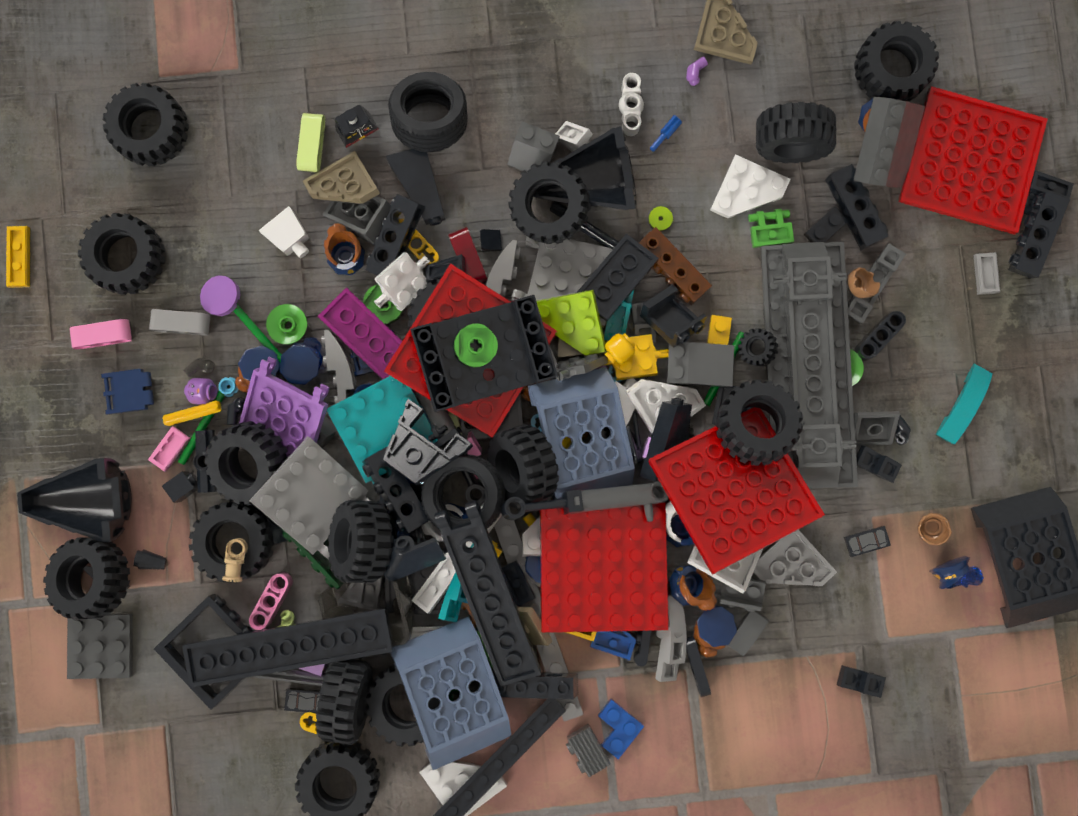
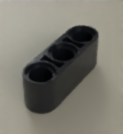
M893 311L887 314L861 340L854 351L862 361L874 358L904 327L906 323L905 315L900 311ZM891 317H894L897 320L896 326H893L891 324ZM877 331L883 334L882 341L877 338ZM863 346L869 348V356L863 353Z

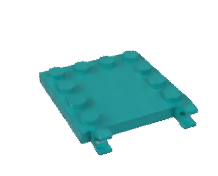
M391 376L330 406L326 410L365 483L372 479L364 473L362 461L389 445L392 435H395L399 425L400 415L402 416L405 410L406 401L409 399L421 407L412 389ZM423 413L412 429L429 440L428 437L433 433L431 425ZM379 469L380 476L387 473L385 469Z

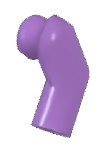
M701 57L687 68L686 79L691 86H695L700 82L698 77L699 71L708 65L704 57Z

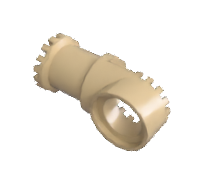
M235 538L227 543L224 559L226 571L225 576L222 578L223 581L229 582L230 580L232 582L233 580L235 582L236 580V582H242V577H240L241 565L244 564L248 545L241 538ZM234 542L242 545V552L240 554H235L232 551L231 547Z

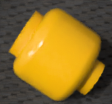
M617 333L605 344L604 347L607 352L604 355L612 363L616 361L619 364H623L635 353V343L625 333L623 335Z

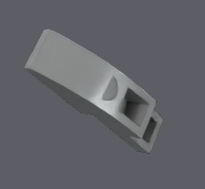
M512 240L499 255L486 283L487 287L504 298L506 285H503V283L511 284L512 279H516L518 267H515L514 264L515 259H519L521 247H517V240Z
M324 330V336L321 337L322 347L326 349V356H323V364L327 371L331 373L336 372V375H333L334 388L337 387L336 404L348 398L349 391L357 389L356 380L345 349L331 331Z
M668 595V630H657L656 636L661 638L655 679L660 682L676 681L679 664L685 663L687 635L683 605L674 599L672 595Z

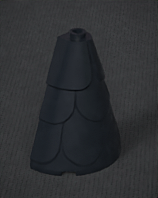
M622 126L610 129L588 144L582 145L566 157L554 161L561 163L563 166H568L584 181L590 195L589 203L591 206L622 210L637 208V202L634 200L636 189L629 149L625 144L626 137ZM555 184L541 187L534 195L537 199L569 204L568 195L565 190Z
M96 458L17 492L19 513L47 525H55L100 542H113L125 530L123 524L130 517L132 506L130 482L126 472L120 470V464L111 458Z

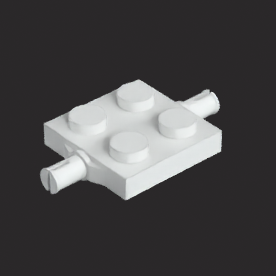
M403 252L374 279L383 293L374 303L381 308L389 300L398 310L402 311L411 303L412 298L417 297V291L420 288L422 290L426 288V277L423 275L422 269L430 263V260L423 256L415 263L408 253Z

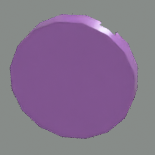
M226 276L212 277L201 289V305L205 311L212 315L225 316L230 314L237 307V301L240 300L238 285Z

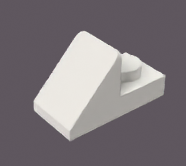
M568 121L555 133L560 136V143L571 152L584 144H588L590 137L593 135L588 128Z

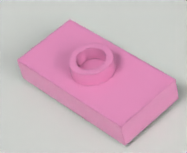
M172 426L148 460L164 472H167L191 438Z

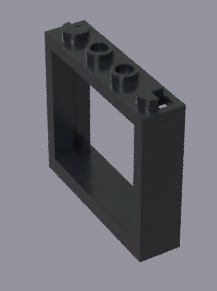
M216 594L209 595L154 648L160 657L188 686L189 681L185 659L170 643L208 606L237 635L254 632L249 625H244L240 621L241 617L236 611L230 610L225 605V599H221ZM245 678L232 680L219 694L208 684L190 687V689L212 710Z

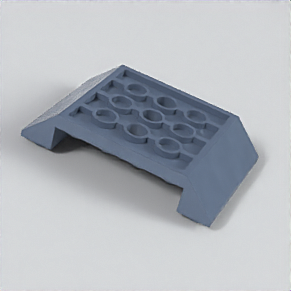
M606 367L594 369L585 374L573 375L562 381L553 379L527 385L531 405L537 406L542 433L547 437L546 440L551 443V449L557 458L555 460L559 468L557 471L559 481L556 483L558 486L552 496V500L562 499V493L566 491L632 485L635 467L618 387ZM604 427H608L610 430V435L606 439L601 435ZM585 432H588L591 436L587 444L582 441V435ZM565 437L571 439V446L567 449L562 446V440Z
M468 616L394 646L395 650L390 653L403 682L426 747L425 751L432 770H436L511 736L510 722L480 637ZM473 680L479 682V689L476 692H470L468 688L469 683ZM452 689H458L460 693L459 698L455 701H451L448 697ZM433 697L438 698L440 702L436 709L428 707V702Z

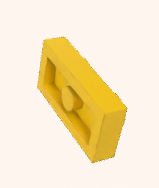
M711 315L707 343L728 345L732 318Z

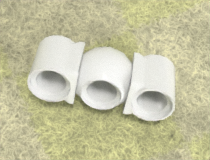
M628 73L623 78L622 97L619 100V110L622 113L623 121L622 128L627 136H635L639 132L641 126L640 116L644 108V102L640 96L641 79L636 73ZM631 82L634 83L636 87L629 88L626 84ZM633 102L636 104V107L630 108L626 103ZM632 121L636 124V127L631 128L626 123Z

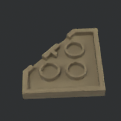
M706 0L694 50L752 65L758 43L754 36L752 37L740 13H737L733 7L732 0Z
M355 151L303 180L313 199L363 204L380 194Z

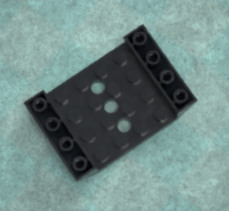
M535 295L410 329L434 412L558 377ZM470 324L485 325L497 338L498 349L496 355L490 362L481 367H470L460 362L454 351L455 337L461 329ZM477 340L470 344V348H473L475 352H477L478 348L482 347ZM485 369H491L494 372V378L491 381L483 378V371Z
M1052 487L971 507L976 528L984 529L1006 606L1001 607L1000 610L1006 628L1078 609V542L1067 506ZM1056 547L1061 550V556L1057 559L1053 556V550ZM1038 552L1041 555V561L1035 564L1033 562V555ZM1015 558H1019L1021 561V567L1017 570L1012 564Z

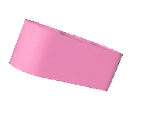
M127 319L69 328L72 349H87L132 341L130 321Z
M279 573L270 579L250 615L249 624L253 629L262 630L272 623L293 583L292 577L288 573ZM279 577L285 580L284 588L279 587L277 584ZM268 596L274 597V606H270L267 603ZM259 614L263 615L265 618V623L263 625L258 623L257 616Z

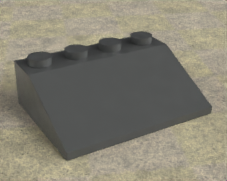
M873 98L854 181L903 188L925 106L891 98Z

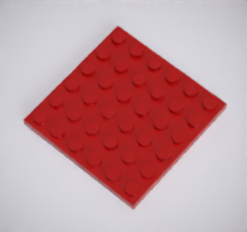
M931 86L925 99V108L911 163L898 202L1014 235L1017 234L1048 118Z
M450 264L411 328L441 322L510 303L511 301ZM542 322L548 343L550 344L557 331ZM409 330L384 372L431 401L411 330ZM485 369L483 371V378L491 381L494 378V372L491 369ZM523 387L445 410L493 438Z
M753 407L741 413L742 423L752 435L763 439L773 438L776 435L760 408ZM716 426L648 460L712 575L825 516L788 453L777 462L773 461L768 465H763L761 462L758 466L751 465V461L746 463L740 462V457L736 455L733 458L729 454L730 449L728 447L726 449L723 448L721 445L723 439L718 438L716 432L719 427Z
M665 503L652 504L654 520L650 522L647 521L644 505L586 511L564 515L563 508L540 510L542 633L668 630Z

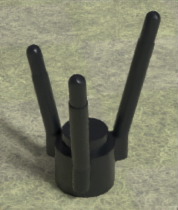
M634 411L633 424L636 444L634 443L631 428L628 426L626 430L633 462L637 464L643 461L641 454L643 451L640 444L637 413Z

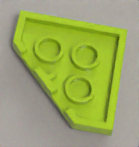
M594 290L536 300L542 322L555 329L557 337L584 355L606 351Z

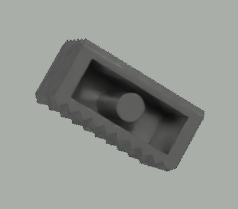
M589 724L567 736L568 743H566V746L571 755L576 754L579 759L576 763L582 774L586 772L588 777H591L610 765L609 758Z

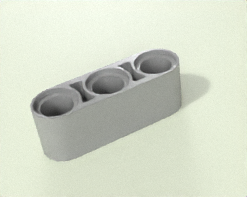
M152 309L149 330L208 336L211 315L197 312Z

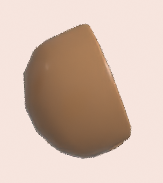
M858 267L848 276V287L857 298L875 296L879 292L880 283L873 280L875 274L867 271L865 268Z
M929 513L923 516L918 523L919 536L930 545L939 546L946 543L952 534L949 521L938 513Z

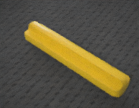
M212 401L163 416L164 425L171 426L220 412L222 410L221 403L219 401Z

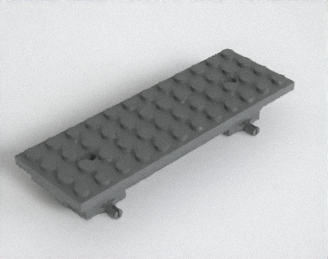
M812 242L761 246L764 326L766 331L771 332L772 336L776 337V343L779 345V347H776L778 354L775 353L774 355L776 358L770 360V364H766L767 380L772 381L774 386L778 384L783 386V391L786 393L790 392L793 395L792 400L794 402L797 401L800 405L798 412H802L803 420L800 422L803 424L802 432L799 434L800 438L788 454L809 489L858 487L844 242ZM769 414V423L776 433V424Z

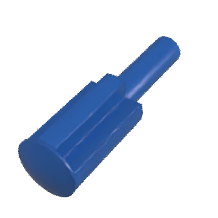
M673 115L662 128L661 135L650 147L652 152L659 147L665 138L669 139L682 124V121L677 116Z

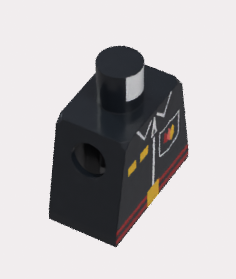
M362 105L348 109L335 118L336 132L346 148L379 130L369 111Z

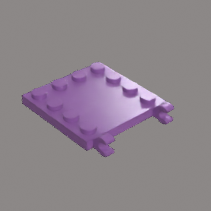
M268 357L267 361L261 360L260 368L253 370L239 423L253 421L256 424H264L266 429L270 427L275 431L274 434L280 436L283 440L281 443L283 446H286L288 450L286 455L289 457L307 436L317 443L328 404L323 402L329 392V387L321 384L320 388L316 386L312 396L271 375L277 360Z

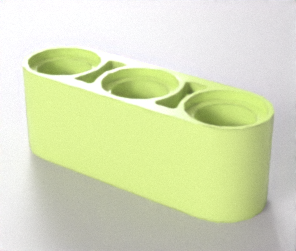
M302 114L297 153V169L299 171H320L325 132L324 115Z

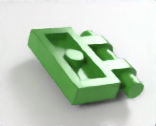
M774 209L773 212L756 211L755 214H748V221L757 222L758 226L750 228L752 248L793 244L792 222H783V218H790V211ZM765 220H775L776 224L766 225Z

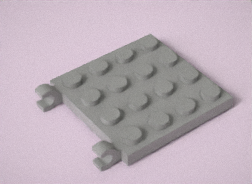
M527 236L525 246L538 248L528 294L514 289L512 301L530 295H535L536 300L576 293L613 249L572 239H565L563 243L545 244ZM600 317L601 327L604 328L606 321Z

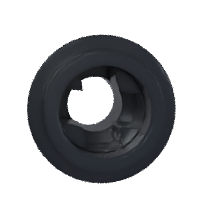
M145 549L142 551L137 550L133 566L138 567V570H164L167 558Z

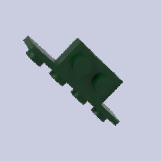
M285 531L282 533L289 542L293 541L298 548L296 549L304 558L307 556L312 562V568L318 573L321 572L326 577L325 582L331 588L335 587L338 590L343 585L330 570L332 565L329 563V560L318 550L312 555ZM328 538L323 543L326 547L329 546Z

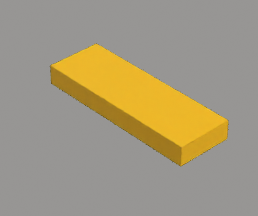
M7 226L6 286L9 288L30 287V227Z

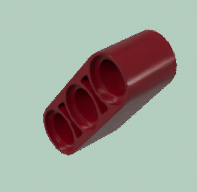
M466 227L448 234L456 256L462 254L466 258L465 273L481 283L487 282V276L468 228Z

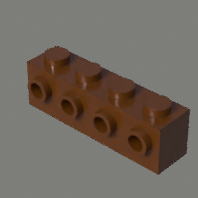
M657 227L639 242V244L659 258L652 269L658 275L661 273L666 278L665 282L668 286L673 284L678 289L679 297L684 303H689L692 306L711 288L712 285Z

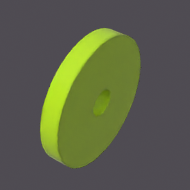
M656 207L649 214V224L653 229L657 227L659 231H664L672 224L673 215L666 207Z

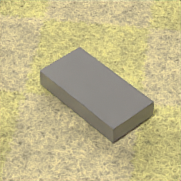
M996 252L973 255L977 295L1000 293Z

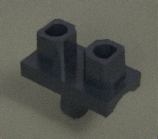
M433 425L431 427L433 434L428 439L431 442L438 439L434 445L443 450L444 445L450 442L456 433L460 435L463 431L460 427H457L444 435L443 433L448 430L446 425H443L441 428Z

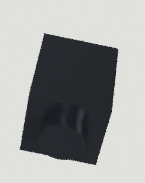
M182 471L162 485L173 503L182 502L198 490L197 477L192 472Z

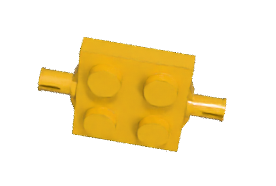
M652 334L633 336L629 338L635 343V353L623 364H619L616 361L612 363L608 358V363L605 364L612 365L614 368L616 381L656 376L658 374L657 359L667 358L669 350L656 351L653 345Z

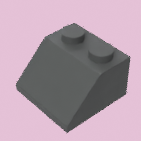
M522 121L513 143L508 166L520 171H528L533 164L541 165L545 161L552 163L559 146L560 136Z

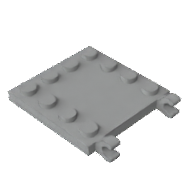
M307 436L249 501L312 555L318 550L329 560L328 547L323 543L328 538V535H330L329 528L337 507L348 500H371L365 496L368 490L315 441Z

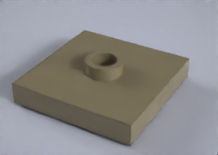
M517 607L531 645L549 646L552 638L548 632H541V620L533 607Z

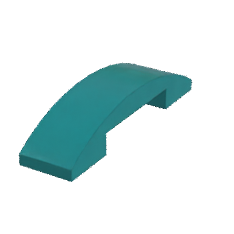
M976 364L972 365L964 380L966 384L951 412L943 419L935 435L952 444H956L979 409L988 390L993 373Z

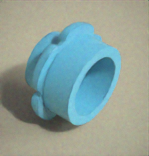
M233 377L223 378L218 387L220 392L225 394L224 396L226 397L233 396L239 390Z

